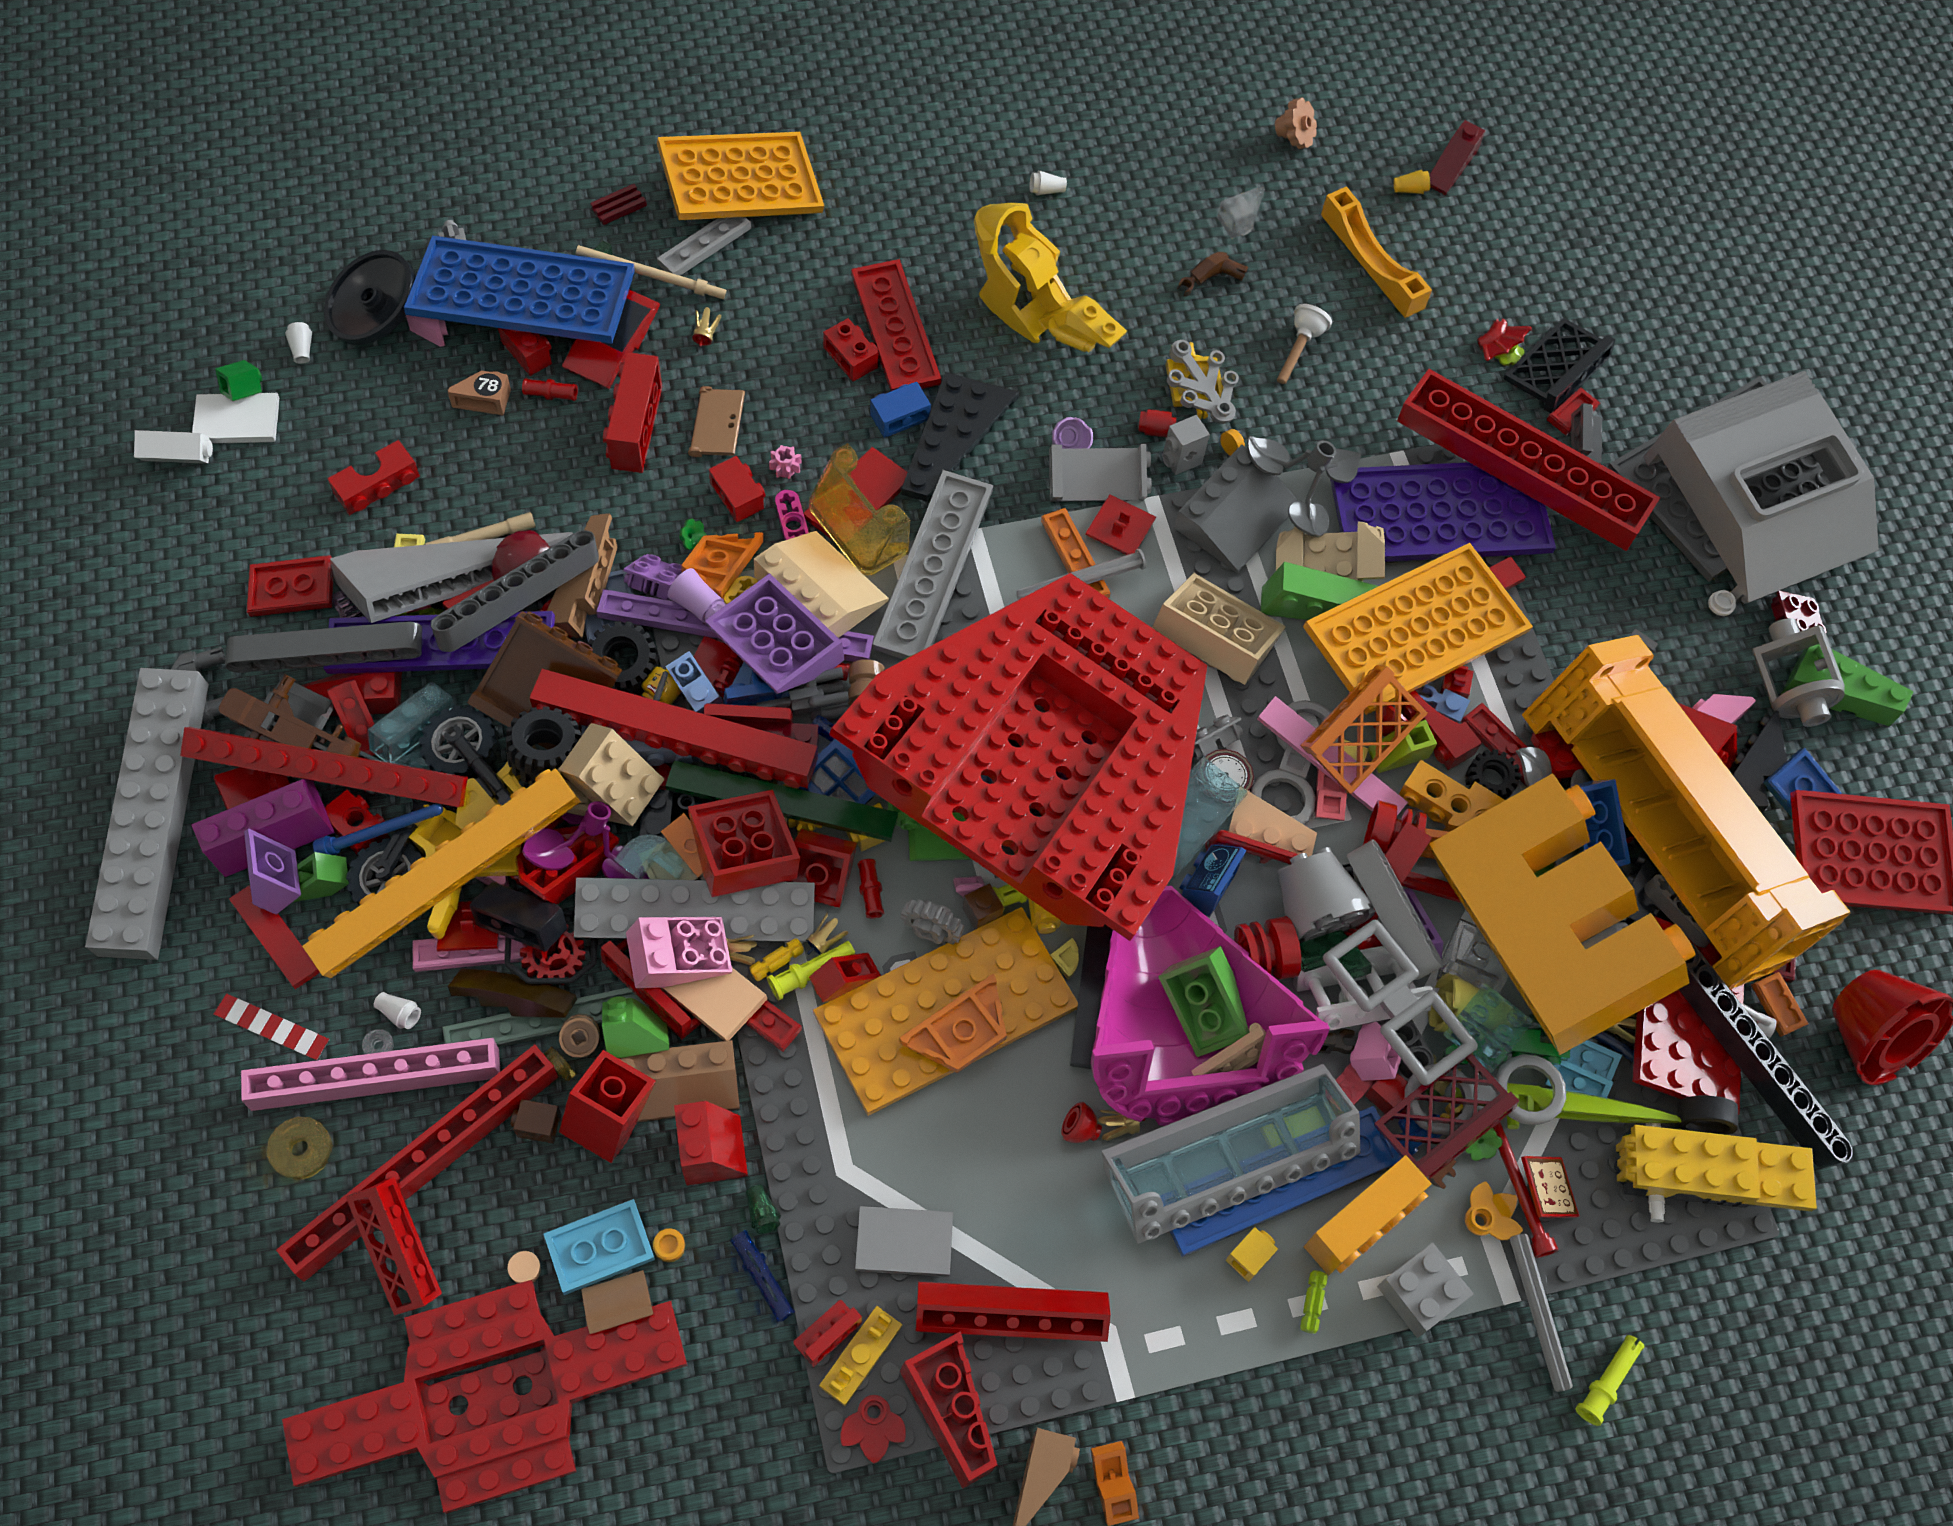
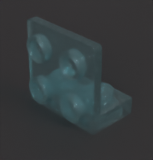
M1483 984L1457 1017L1478 1044L1477 1049L1472 1054L1490 1073H1493L1533 1022L1531 1018L1487 984ZM1448 1028L1443 1035L1456 1046H1461V1041Z

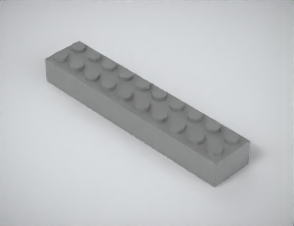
M140 668L85 948L97 957L158 960L195 762L193 758L180 756L184 727L201 729L209 686L199 671Z

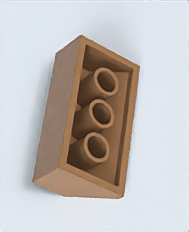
M732 1040L672 1047L665 1051L618 1058L656 1080L637 1122L674 1118V1105L700 1101L710 1102L726 1110L740 1109Z

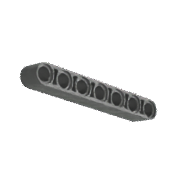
M587 530L573 533L437 615L431 621V628L439 650L451 652L459 649L594 566L599 561L594 534Z
M397 622L233 636L227 639L225 667L232 672L244 673L417 658L422 654V626L414 622Z

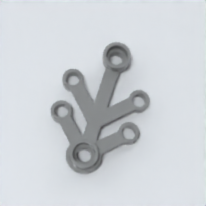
M1186 340L1175 341L1169 351L1170 358L1176 363H1184L1195 380L1185 378L1180 370L1174 369L1167 376L1168 385L1188 389L1180 399L1184 407H1194L1210 412L1212 420L1218 424L1230 422L1236 413L1235 407L1230 400L1233 388L1239 380L1237 373L1234 371L1225 372L1221 379L1223 389L1220 397L1215 391L1219 367H1221L1225 360L1224 354L1218 350L1211 352L1207 360L1209 367L1207 376H1205L1191 355L1192 349L1189 342ZM1172 376L1177 377L1178 381L1174 380ZM1227 377L1231 378L1233 382L1228 381ZM1196 392L1206 395L1209 401L1199 399ZM1186 397H1190L1192 401H1188Z

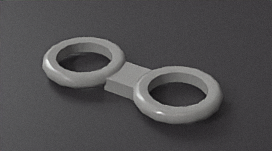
M1302 700L1287 705L1297 714L1304 712L1314 714L1321 718L1322 721L1331 713L1328 708L1313 701ZM1276 735L1278 743L1285 750L1279 769L1267 771L1259 776L1252 785L1250 792L1261 798L1263 789L1271 783L1280 781L1295 786L1302 794L1304 806L1301 813L1292 818L1304 825L1309 822L1314 814L1316 804L1313 788L1305 779L1311 762Z
M1522 1054L1509 1058L1499 1067L1495 1079L1506 1091L1508 1078L1514 1070L1523 1067L1534 1068L1542 1072L1549 1079L1553 1088V1098L1550 1105L1544 1110L1532 1112L1517 1106L1508 1116L1522 1124L1540 1125L1552 1121L1562 1111L1566 1101V1084L1559 1070L1550 1061L1537 1055ZM1435 1064L1425 1066L1424 1068L1427 1071ZM1456 1069V1077L1467 1078L1461 1071ZM1452 1070L1445 1076H1452ZM1414 1074L1410 1076L1405 1087V1098L1421 1084ZM1456 1083L1463 1099H1473L1474 1084ZM1478 1085L1477 1100L1492 1101L1498 1096L1491 1086ZM1414 1100L1410 1104V1114L1427 1116L1421 1110L1418 1100ZM1463 1104L1461 1114L1456 1119L1469 1120L1473 1116V1105ZM1477 1106V1112L1484 1106ZM1415 1121L1420 1128L1427 1131L1428 1122ZM1432 1122L1431 1133L1449 1135L1450 1124ZM1454 1125V1131L1461 1125Z

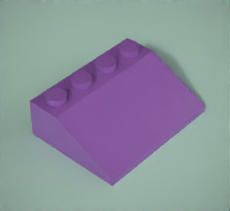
M770 573L705 620V624L777 694L812 681L822 672L833 669L844 661L842 641Z

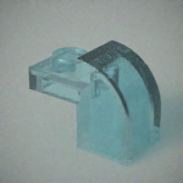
M641 835L632 839L614 859L638 879H642L654 862L677 879L686 871L680 866L683 863L682 859L670 850L667 854L663 853L670 843L657 835Z

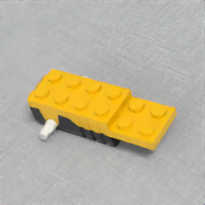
M1646 1123V1126L1634 1125L1623 1134L1621 1142L1616 1145V1152L1621 1156L1614 1163V1169L1618 1174L1617 1181L1624 1185V1194L1648 1198L1651 1222L1659 1223L1664 1221V1199L1746 1208L1749 1205L1811 1212L1817 1209L1812 1148L1759 1143L1756 1138L1661 1128V1123Z

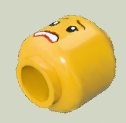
M657 666L649 673L646 680L642 682L641 687L644 690L642 695L653 700L661 676L666 671L668 676L659 702L672 705L682 691L667 668L663 669Z

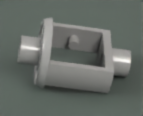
M1793 618L1782 619L1773 623L1768 628L1773 642L1753 648L1752 650L1772 709L1779 711V716L1782 718H1801L1802 724L1805 727L1817 726L1827 722L1831 718L1829 708L1839 703L1845 695V684L1824 628L1817 625L1800 632L1797 622ZM1820 644L1824 658L1814 661L1816 669L1821 671L1828 668L1832 679L1806 683L1778 697L1766 662Z

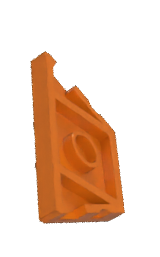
M756 532L754 533V538L738 539V534L703 536L682 563L681 570L684 572L687 569H694L702 580L723 599L734 581L762 545L763 533Z
M994 974L990 975L899 1037L901 1045L958 1073L1006 1040L1007 1034L997 991L996 976Z

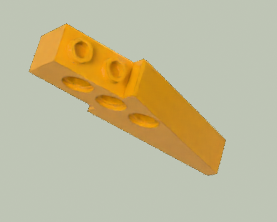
M1422 760L1419 761L1398 794L1408 802L1407 805L1418 808L1426 813L1431 820L1445 825L1446 827L1443 831L1447 832L1456 829L1505 801V799L1477 782H1474L1472 787L1468 789ZM1427 792L1435 794L1437 798L1431 797ZM1452 807L1458 808L1461 813L1455 812Z

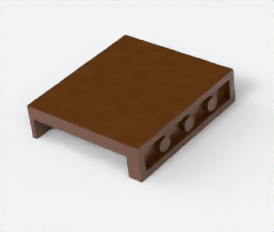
M522 611L514 619L516 620L478 688L472 693L467 703L507 727H511V721L514 718L519 719L521 712H530V708H532L530 695L542 669L609 688L613 687L622 669L617 667L618 663L607 656L600 657L593 653L592 647L581 641L576 643L567 637L568 634L564 630L555 626L551 628L542 623L543 619L537 614L530 611L527 613ZM578 724V730H580L582 735V725ZM538 743L547 750L556 747V745L551 743Z

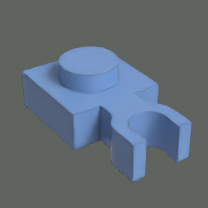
M1426 684L1422 692L1428 694L1430 698H1426L1421 694L1420 696L1430 706L1434 707L1436 711L1460 723L1470 700L1448 689L1439 694L1435 688Z

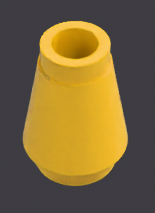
M1421 169L1394 178V192L1424 194V191L1430 190L1429 172H1423Z

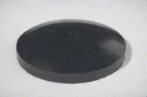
M390 250L372 251L349 263L335 278L325 299L324 318L329 330L343 342L352 345L369 344L392 332L406 317L404 306L416 278L411 264L400 254Z

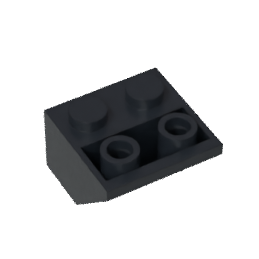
M658 789L642 811L639 838L641 852L643 853L668 842L661 831L683 813L690 820L688 806L702 804V798Z

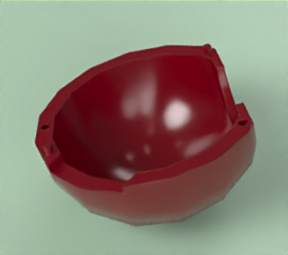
M532 530L517 531L505 537L497 546V551L492 561L491 575L493 580L499 579L544 552L550 546L538 533Z

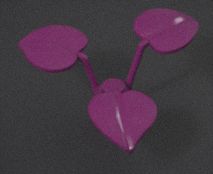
M600 801L590 803L584 816L567 812L561 816L567 823L580 824L567 841L564 842V838L557 831L543 828L526 840L522 850L525 858L535 866L546 870H561L572 863L574 853L568 846L573 844L582 831L591 836L603 833L604 855L607 857L602 864V871L605 877L649 879L639 854L625 846H616L612 853L610 852V827L606 824L611 815V810L608 805Z

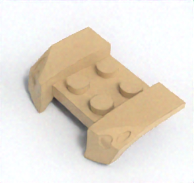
M1358 522V532L1324 533L1321 537L1310 536L1297 527L1290 531H1283L1279 534L1277 542L1276 570L1285 561L1361 582L1366 579H1385L1384 530L1378 526L1373 527L1365 522Z

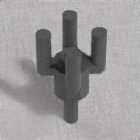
M842 667L828 669L814 680L804 683L802 686L789 689V697L757 702L756 706L791 708L793 716L810 713V718L814 722L840 718L849 708L848 705L822 710L821 707L849 702L848 692H844L843 682L838 681L817 686L816 683L843 678Z

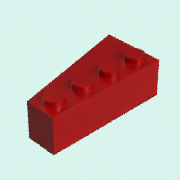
M960 1331L906 1360L900 1369V1373L962 1489L990 1474L997 1466V1461L986 1422L983 1420L980 1409L981 1403L978 1393L975 1391L971 1376L972 1371L969 1360L966 1358L963 1347L964 1342Z

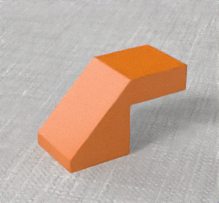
M1119 1441L1091 1448L1094 1476L1107 1526L1139 1519L1136 1491L1129 1477L1126 1449L1123 1442Z

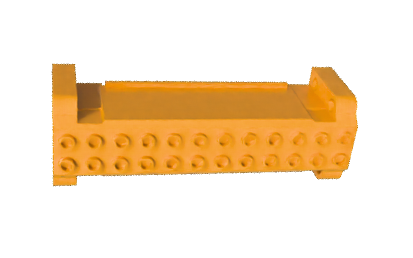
M1639 635L1588 645L1525 710L1522 716L1535 734L1557 729L1567 744L1572 743L1574 745L1571 751L1593 781L1616 779L1623 822L1723 957L1712 967L1727 987L1731 990L1773 973L1789 961L1803 954L1838 927L1851 913L1834 890L1821 894L1811 881L1807 872L1669 691L1648 667L1654 655Z

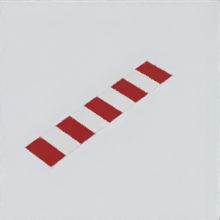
M227 993L214 1012V1015L315 1060L319 1058L329 1041V1038Z

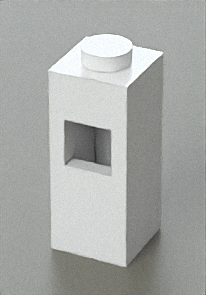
M135 430L134 458L142 461L208 464L209 457L212 455V442L208 436L202 433Z

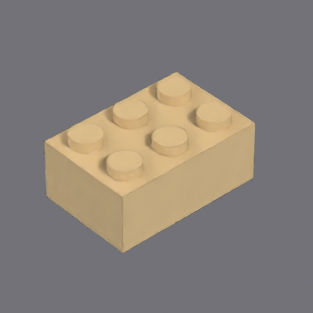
M593 723L589 725L558 769L564 777L592 802L600 801L608 805L611 810L609 817L611 820L630 826L634 825L664 781V778L613 729Z

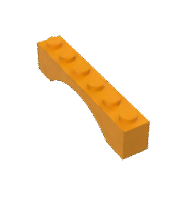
M1346 186L1326 195L1321 216L1403 317L1407 318L1425 309L1432 289L1418 272L1402 267L1384 251L1368 225L1361 203Z

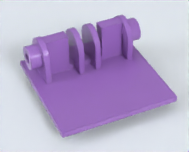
M652 554L643 555L623 570L627 572L624 577V583H627L628 587L639 591L643 590L644 593H647L651 587L650 595H656L658 598L669 601L668 590L673 581L682 573L681 564L663 562L660 557Z

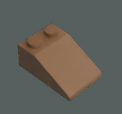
M1037 1428L1030 1445L1013 1526H1027L1068 1472L1072 1473L1073 1469L1076 1468L1080 1451L1079 1448L1074 1447L1076 1438Z

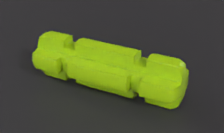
M1313 1270L1309 1276L1308 1284L1310 1287L1307 1288L1303 1309L1305 1316L1302 1317L1300 1325L1302 1331L1315 1334L1319 1329L1320 1320L1318 1317L1321 1316L1325 1295L1323 1288H1325L1328 1275L1325 1272Z

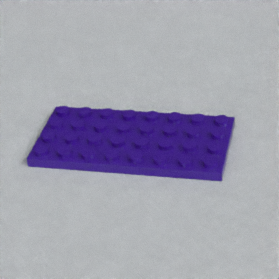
M1470 462L1359 467L1355 478L1349 483H1339L1330 479L1340 532H1358V522H1365L1370 526L1383 528L1385 562L1437 559L1468 543H1471L1480 557L1553 553L1556 548L1546 505Z

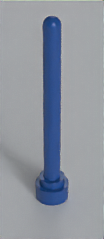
M433 804L339 838L324 836L315 839L313 850L318 853L337 855L340 849L442 814L443 806L441 804Z

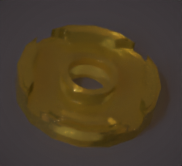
M295 1117L286 1120L274 1130L268 1141L267 1155L269 1163L278 1174L287 1178L303 1180L314 1176L325 1167L333 1145L329 1132L319 1121L310 1117ZM299 1141H306L308 1143L306 1152L299 1156L293 1155V1146Z

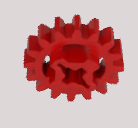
M568 929L547 952L523 944L525 948H520V957L524 958L521 960V967L528 968L527 976L529 978L537 975V978H565L566 976L571 978L576 974L575 970L583 968V963L580 960H585L586 951L582 950L584 948V941L574 938V931L568 933ZM566 942L570 945L573 951V955L570 954V950H567L565 948ZM558 947V954L554 953L548 960V954L551 955ZM532 953L535 954L536 958L540 959L539 966L534 961Z

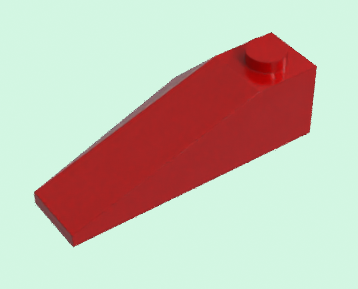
M402 672L339 673L301 685L331 700L327 689L337 684H342L347 680L355 679L370 714L400 713ZM335 707L330 716H338Z

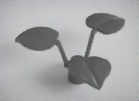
M1249 436L1247 440L1249 456L1255 466L1267 474L1280 475L1284 467L1291 468L1307 458L1308 467L1317 473L1305 502H1293L1288 509V516L1294 526L1304 533L1316 537L1323 536L1329 526L1328 513L1322 505L1311 504V498L1320 476L1326 470L1327 476L1336 482H1351L1357 474L1361 453L1336 449L1330 442L1322 440L1316 444L1312 451L1307 449L1304 454L1288 462L1289 453L1282 444L1271 439Z
M1536 747L1516 750L1522 764L1527 787L1552 774L1549 757L1543 750ZM1585 769L1576 770L1571 778V786L1593 781V779ZM1579 849L1553 862L1554 868L1578 855Z

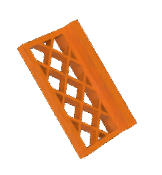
M1376 665L1300 745L1349 794H1352L1427 715L1424 708L1394 677V672L1388 666ZM1389 683L1395 689V702H1383V689ZM1368 705H1376V722H1363V712ZM1383 705H1395V721L1382 722ZM1401 705H1410L1417 712L1410 721H1401ZM1376 725V742H1363V726ZM1382 725H1395V736L1391 741L1382 742ZM1348 726H1357V742H1344V731ZM1376 745L1375 758L1371 762H1363V746ZM1329 746H1338V762H1328L1322 756ZM1344 746H1357V762H1344ZM1333 766H1338V772ZM1344 766H1357L1356 778L1349 784L1344 779Z

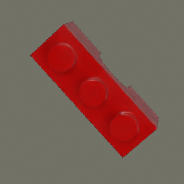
M399 440L375 452L380 465L376 473L363 476L358 474L352 466H349L327 478L333 494L349 515L365 509L369 504L380 498L387 497L391 492L412 483L420 477L415 461Z

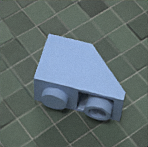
M690 651L665 666L695 712L704 714V704L706 703L724 704L722 698Z

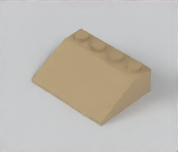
M817 531L775 543L754 558V576L758 581L770 573L838 638L889 600L883 592Z
M1193 573L1163 603L1152 628L1190 654L1205 661L1210 667L1219 669L1229 675L1232 680L1245 685L1255 674L1284 632L1286 626Z

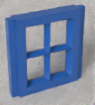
M836 739L818 754V760L808 788H797L865 805L877 795L868 788L852 756L853 751Z

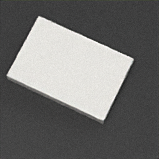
M258 393L236 401H232L222 394H197L192 433H202L208 436L212 443L275 442L280 399L278 393Z

